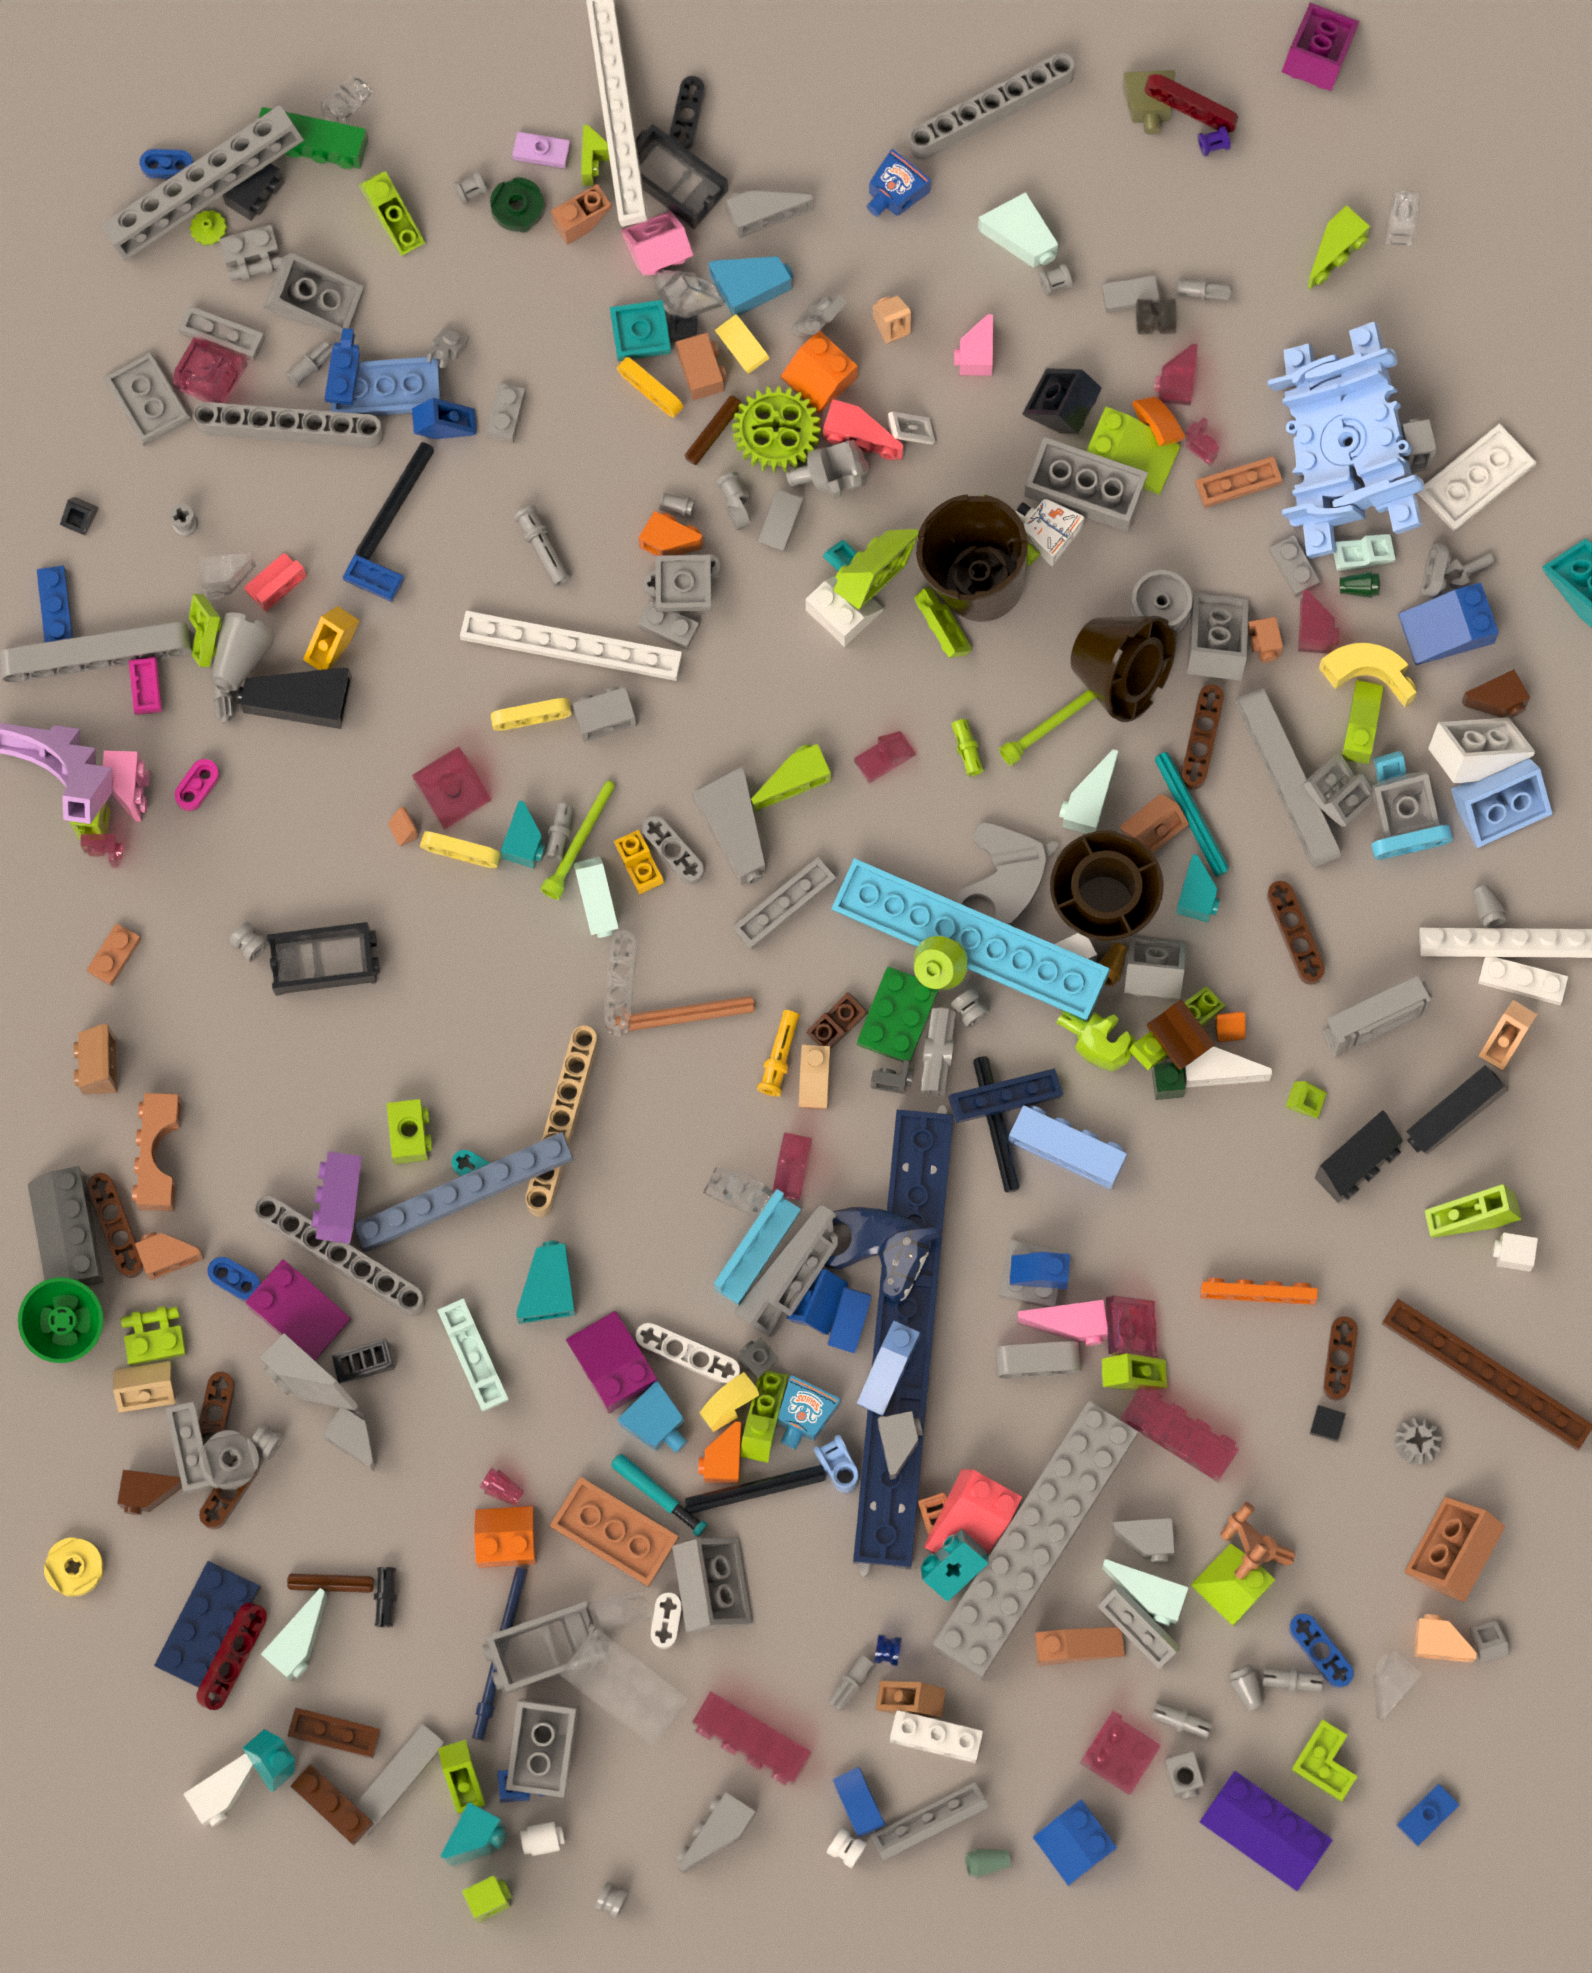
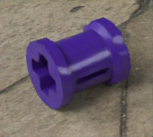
M1224 126L1219 127L1218 131L1205 135L1203 133L1197 134L1199 148L1204 157L1209 156L1210 152L1223 148L1226 151L1231 148L1229 135Z

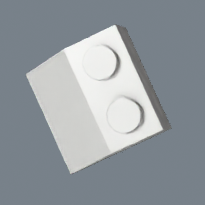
M834 576L825 580L805 599L806 611L845 647L884 608L872 598L858 610L833 591L837 583V579Z

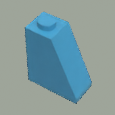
M779 256L716 260L708 263L709 275L733 316L736 314L740 316L792 289L791 279L794 278L793 273L787 263L783 265Z

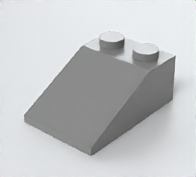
M291 252L281 258L263 307L287 319L342 335L343 328H349L364 286Z
M1199 593L1193 594L1187 653V674L1242 681L1247 659L1248 599Z
M283 1334L260 1357L261 1361L267 1366L263 1371L286 1395L292 1392L300 1400L355 1410L358 1407L341 1385L287 1335Z
M529 1699L518 1700L506 1790L565 1797L580 1706Z

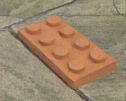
M582 1477L578 1479L550 1524V1528L648 1588L679 1539V1536Z

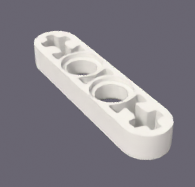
M645 1323L639 1326L636 1331L637 1344L643 1350L720 1384L726 1385L740 1375L739 1364L733 1358L658 1325ZM649 1330H653L655 1338L662 1340V1335L667 1337L662 1343V1349L658 1350L659 1343L650 1340L646 1344L641 1334H647ZM672 1341H679L683 1345V1351L677 1356H672L667 1352V1345ZM699 1352L706 1353L709 1356V1363L701 1368L695 1366L693 1363L695 1354ZM714 1358L720 1359L717 1365L726 1368L728 1364L732 1365V1371L735 1374L723 1378L722 1371L714 1368V1373H710L709 1371L714 1364Z

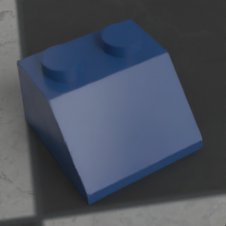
M1082 1799L1033 1836L1035 1842L1068 1886L1117 1849Z

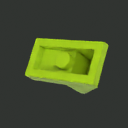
M583 125L582 184L583 186H593L594 176H599V161H610L608 143L589 125Z

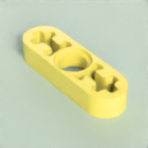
M557 698L497 710L491 713L490 717L493 730L504 731L561 720L571 716L572 711L569 699Z
M424 832L420 847L426 851L487 868H497L501 853L493 848L434 832Z

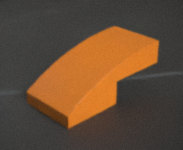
M1156 396L1132 402L1139 421L1150 426L1159 447L1180 442L1185 438L1179 423L1171 411Z

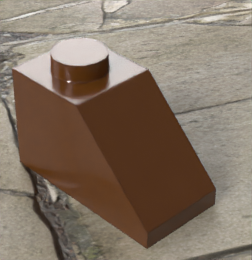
M1513 669L1465 692L1462 703L1465 707L1500 718L1509 714L1511 717H1514L1526 710L1530 696Z
M123 1470L117 1504L124 1509L126 1514L141 1515L142 1511L151 1512L182 1489L181 1479L176 1476Z

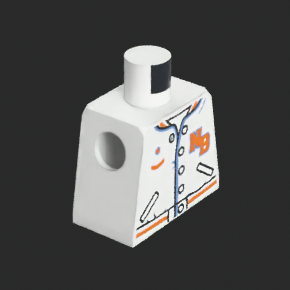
M1044 499L1036 509L1023 501L1016 510L1020 519L1025 522L1024 527L1027 540L1051 566L1057 562L1083 528L1084 517L1048 499Z

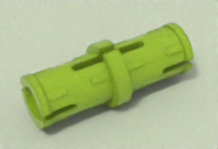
M968 719L954 721L951 727L957 740L958 746L956 750L963 759L967 776H976L983 773L984 768L977 750L979 748L978 742L974 741Z

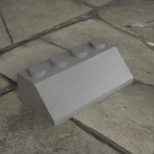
M1044 437L1025 485V497L1038 502L1048 499L1085 518L1128 532L1137 510L1148 472Z

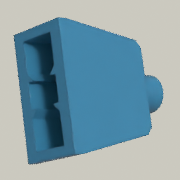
M657 1381L617 1419L618 1424L623 1429L655 1451L666 1443L675 1453H678L688 1443V1440L678 1431L685 1423L684 1418Z

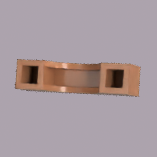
M144 1093V1101L139 1102L138 1117L142 1119V1129H137L136 1145L140 1146V1156L135 1157L134 1173L138 1174V1184L133 1185L132 1201L136 1202L140 1210L174 1211L176 1183L172 1177L158 1169L156 1150L160 1141L167 1134L180 1129L182 1100L178 1094Z

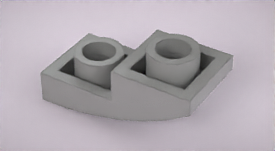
M777 489L758 542L784 551L803 498Z

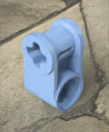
M838 1434L834 1437L835 1440L820 1448L816 1446L813 1450L834 1487L842 1493H850L859 1484L858 1471L847 1447ZM845 1471L852 1473L854 1476L853 1480L847 1484L841 1483L837 1479L839 1474Z

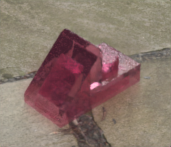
M901 731L879 736L877 744L855 757L854 763L870 784L915 756L916 753Z

